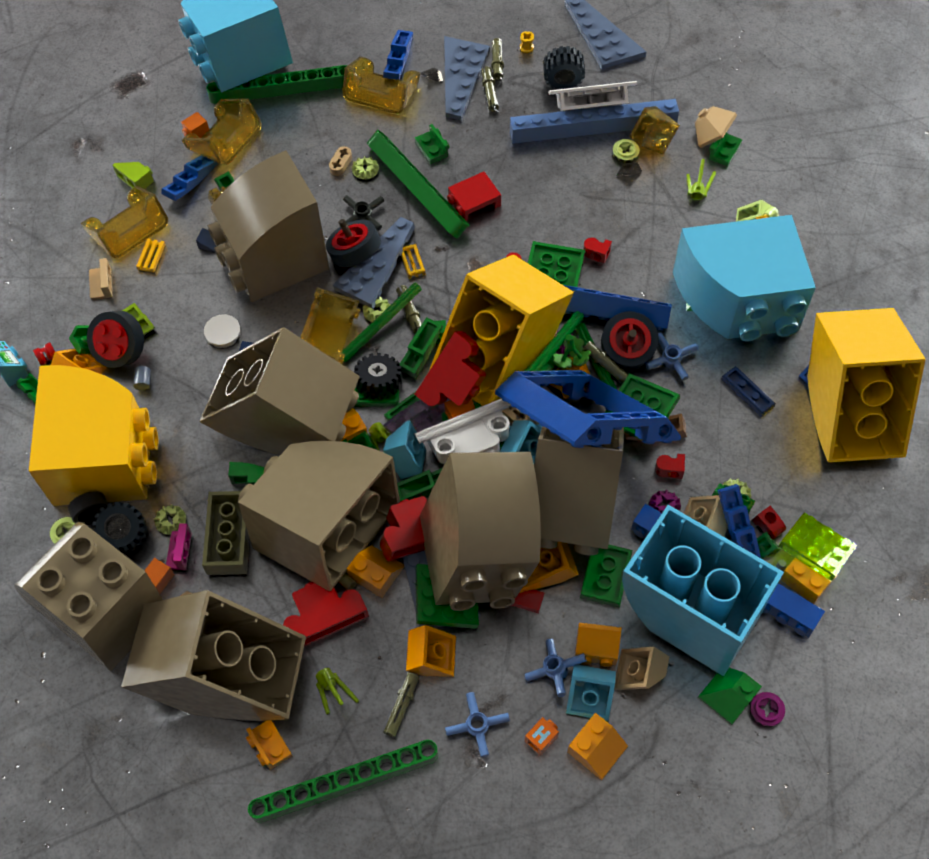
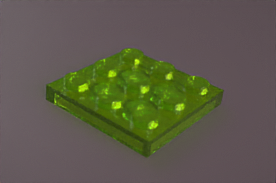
M804 512L782 539L778 547L833 581L857 545Z

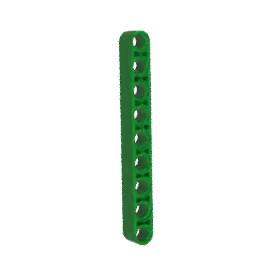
M347 65L263 75L224 92L220 91L215 82H211L206 86V90L211 103L221 104L345 88L352 85L353 78L351 68Z
M376 130L368 140L367 145L453 237L458 239L468 228V222L393 142L380 130Z
M423 740L255 798L248 805V813L255 822L264 823L431 765L438 758L437 745L432 740ZM426 748L434 750L431 756H424L422 754ZM410 755L413 757V760L405 764L402 762V758ZM386 762L392 764V768L388 771L381 769L382 764ZM363 770L371 771V775L368 778L360 777V773ZM349 777L350 782L347 785L342 786L339 784L341 778ZM322 784L329 785V789L325 793L318 792V788ZM305 791L308 793L306 799L297 800V795L300 792ZM279 799H286V804L282 808L276 807V802ZM257 807H265L261 815H254Z

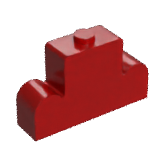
M463 331L454 332L414 395L429 406L443 404L447 401V398L458 406L468 404L471 398L479 393V386L486 377V373L469 360V358L475 357L479 351L477 342Z
M421 496L411 500L405 499L398 504L390 506L386 516L390 526L384 530L379 544L387 562L425 550L420 514L427 502L426 497Z
M309 582L304 588L292 593L300 616L291 615L287 617L283 626L305 635L304 646L369 617V614L358 591L354 589L346 590L341 595V598H339L334 587L331 591H328L314 582Z

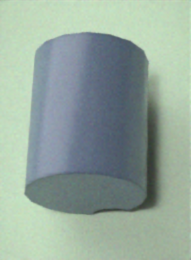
M146 366L135 368L133 387L136 390L145 391V389L150 388V368Z

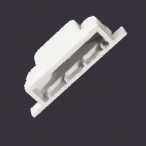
M637 81L550 90L548 94H556L557 105L561 111L623 105L629 103L627 86H635Z
M501 398L414 434L419 444L425 441L428 442L438 461L445 464L450 453L500 452L499 442H503L509 437L510 427L509 419L503 415L502 410L511 407V404L502 401Z

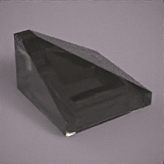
M436 68L420 73L426 79L443 81L441 71Z
M623 163L617 173V177L634 176L641 173L642 170L638 163Z

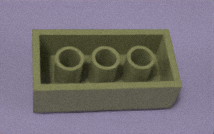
M241 491L208 493L202 566L207 575L247 574L250 538L238 504V497Z

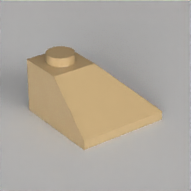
M715 106L701 110L695 122L698 146L702 148L723 138L737 117V114Z
M719 495L690 497L684 514L724 537L728 527Z
M656 647L621 649L614 689H649L666 677L670 657Z

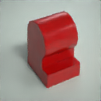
M587 238L584 241V256L605 264L611 251L612 241L605 239L604 243L596 238Z
M677 454L676 458H671L668 455H661L657 458L655 472L658 476L674 479L683 478L685 454Z
M771 505L751 520L755 526L758 525L762 529L763 533L768 532L773 540L786 531L784 522Z

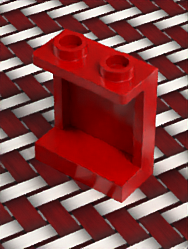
M484 171L448 187V202L455 207V210L466 221L468 220V214L492 204L495 208L501 206V194Z

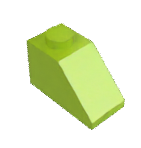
M140 162L114 163L112 165L116 176L138 194L154 182L151 169Z

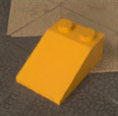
M558 542L557 547L553 549L540 547V562L529 577L528 583L523 586L520 592L559 584L579 575L568 543Z

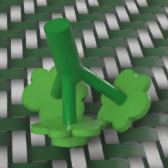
M571 334L566 335V340L563 342L564 347H566L564 349L565 353L560 355L554 354L553 362L562 369L571 368L572 364L573 366L586 364L591 351L582 350L584 345L582 339H577ZM568 354H570V356L573 357V361H574L573 363H572V359L569 358V357H567Z

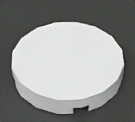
M227 314L217 315L207 321L204 327V335L210 345L212 344L217 348H227L235 344L236 340L241 336V327L238 320L233 316Z

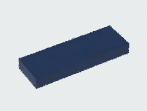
M736 366L722 376L721 380L760 417L775 407L776 403Z

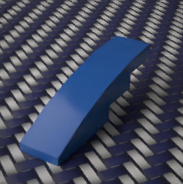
M397 31L391 43V51L387 57L383 78L400 79L409 54L413 32Z
M205 153L184 164V171L173 176V182L163 187L161 194L174 201L178 200L196 187L219 163V159Z
M734 484L719 489L718 494L732 542L761 558L755 529L751 526L747 506L743 504L739 485Z

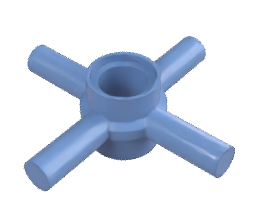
M658 333V342L664 350L662 357L645 363L646 368L650 370L664 364L667 368H675L683 381L688 379L689 376L680 362L682 356L697 351L698 345L694 343L681 349L677 345H669L663 334Z
M547 639L545 642L548 656L543 661V668L525 673V678L529 682L547 675L554 680L558 697H564L566 692L563 679L568 674V668L586 662L587 659L583 653L564 660L557 655L554 640Z
M470 692L466 694L471 715L467 718L466 723L445 727L446 735L450 736L468 731L477 739L480 756L487 757L489 752L484 734L488 731L489 726L509 722V714L505 713L487 718L478 711L475 694ZM478 720L483 723V726L481 728H474L472 723Z

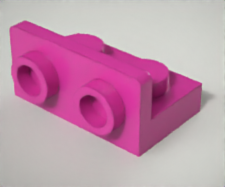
M179 523L178 531L171 532L166 565L171 567L172 570H186L192 537L188 524Z

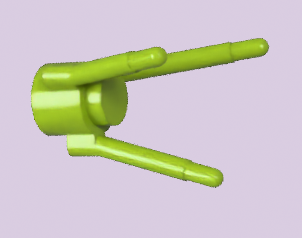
M705 159L701 160L697 182L691 185L690 174L686 175L688 195L694 200H702L704 197H707V192L716 175V171H714L706 187L701 182Z
M380 422L374 423L369 428L371 438L380 451L377 441H385L392 433L387 428H384Z
M324 668L315 675L318 681L316 686L320 692L326 714H329L330 711L324 689L331 690L338 703L343 705V701L334 687L336 682L356 703L359 702L354 693L340 680L337 673H333L330 668Z

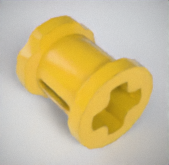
M530 31L522 32L520 35V51L526 54L531 53L534 50V34Z

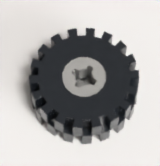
M371 353L368 358L363 356L362 361H357L354 373L360 377L356 389H358L360 394L363 393L364 397L371 396L373 400H375V397H379V400H382L383 396L389 398L391 393L395 395L397 389L401 388V366L398 360L395 361L393 356L389 358V354L381 356V353H377L374 356Z

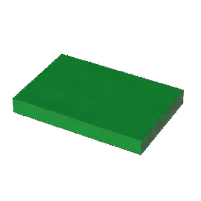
M609 544L608 549L599 548L597 555H590L580 598L620 608L624 591L622 582L623 571L631 560L633 550Z

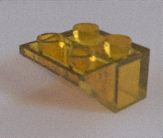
M645 107L629 137L644 148L664 154L680 125L658 107Z

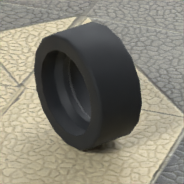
M87 492L74 498L68 505V511L74 523L81 522L89 525L93 521L96 522V513L100 514L102 507H108V502L102 492Z

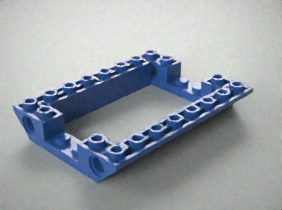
M582 370L515 371L495 390V394L502 398V401L511 404V407L517 408L522 414L528 415L531 420L540 423V426L548 428L551 433L560 436V439L569 442L575 448H583L584 445L601 447L602 444H611L613 429L622 430V427L636 429L635 436L642 439V442L646 444H654L658 441L672 443V441L681 440V435L668 417ZM549 384L563 386L562 392L568 395L570 399L580 400L581 397L592 399L595 401V404L602 405L606 410L613 413L585 414L540 386H549Z

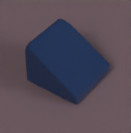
M202 228L196 239L198 249L215 252L214 247L216 245L209 230Z

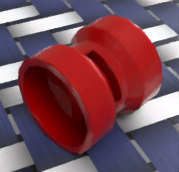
M49 342L43 348L34 349L33 352L40 365L44 366L53 359L55 350Z

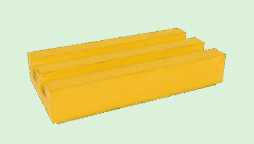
M149 238L147 239L136 265L137 270L155 272L166 245L164 241L158 242L155 239L154 241ZM153 256H154V259H153V261H152V264H151V266H150V268H149L148 266H149V264H150V261L152 260V258H153Z
M416 244L403 247L401 258L408 279H411L412 276L419 277V274H422V276L426 275ZM411 249L414 250L420 268L418 270L412 257ZM404 251H407L413 271H410Z

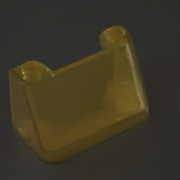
M360 56L345 67L343 96L349 102L393 114H400L406 108L419 83L420 72L409 70L404 74L403 80L383 78V75L374 73V64L370 59Z
M221 99L214 107V114L218 121L202 138H199L194 133L187 134L182 139L186 148L219 164L231 163L261 129V120L249 99Z
M138 185L127 194V201L130 205L128 208L104 224L95 217H90L81 223L84 230L115 259L123 257L148 238L164 229L168 224V217L156 195Z
M317 287L314 294L315 298L311 304L310 312L300 338L342 364L345 354H342L353 320L354 318L358 319L361 310L358 308L359 301Z

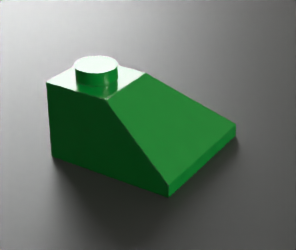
M729 667L724 676L717 673L699 694L698 698L733 725L758 694L762 686L745 672Z

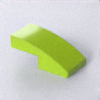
M135 303L122 310L136 318L144 335L155 329L154 325Z

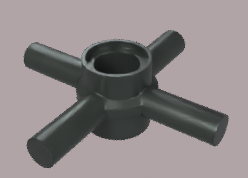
M348 195L343 198V201L353 209V216L347 219L346 223L355 220H368L374 224L377 231L381 230L382 225L372 217V210L384 202L382 196H379L370 204L364 201L356 203Z

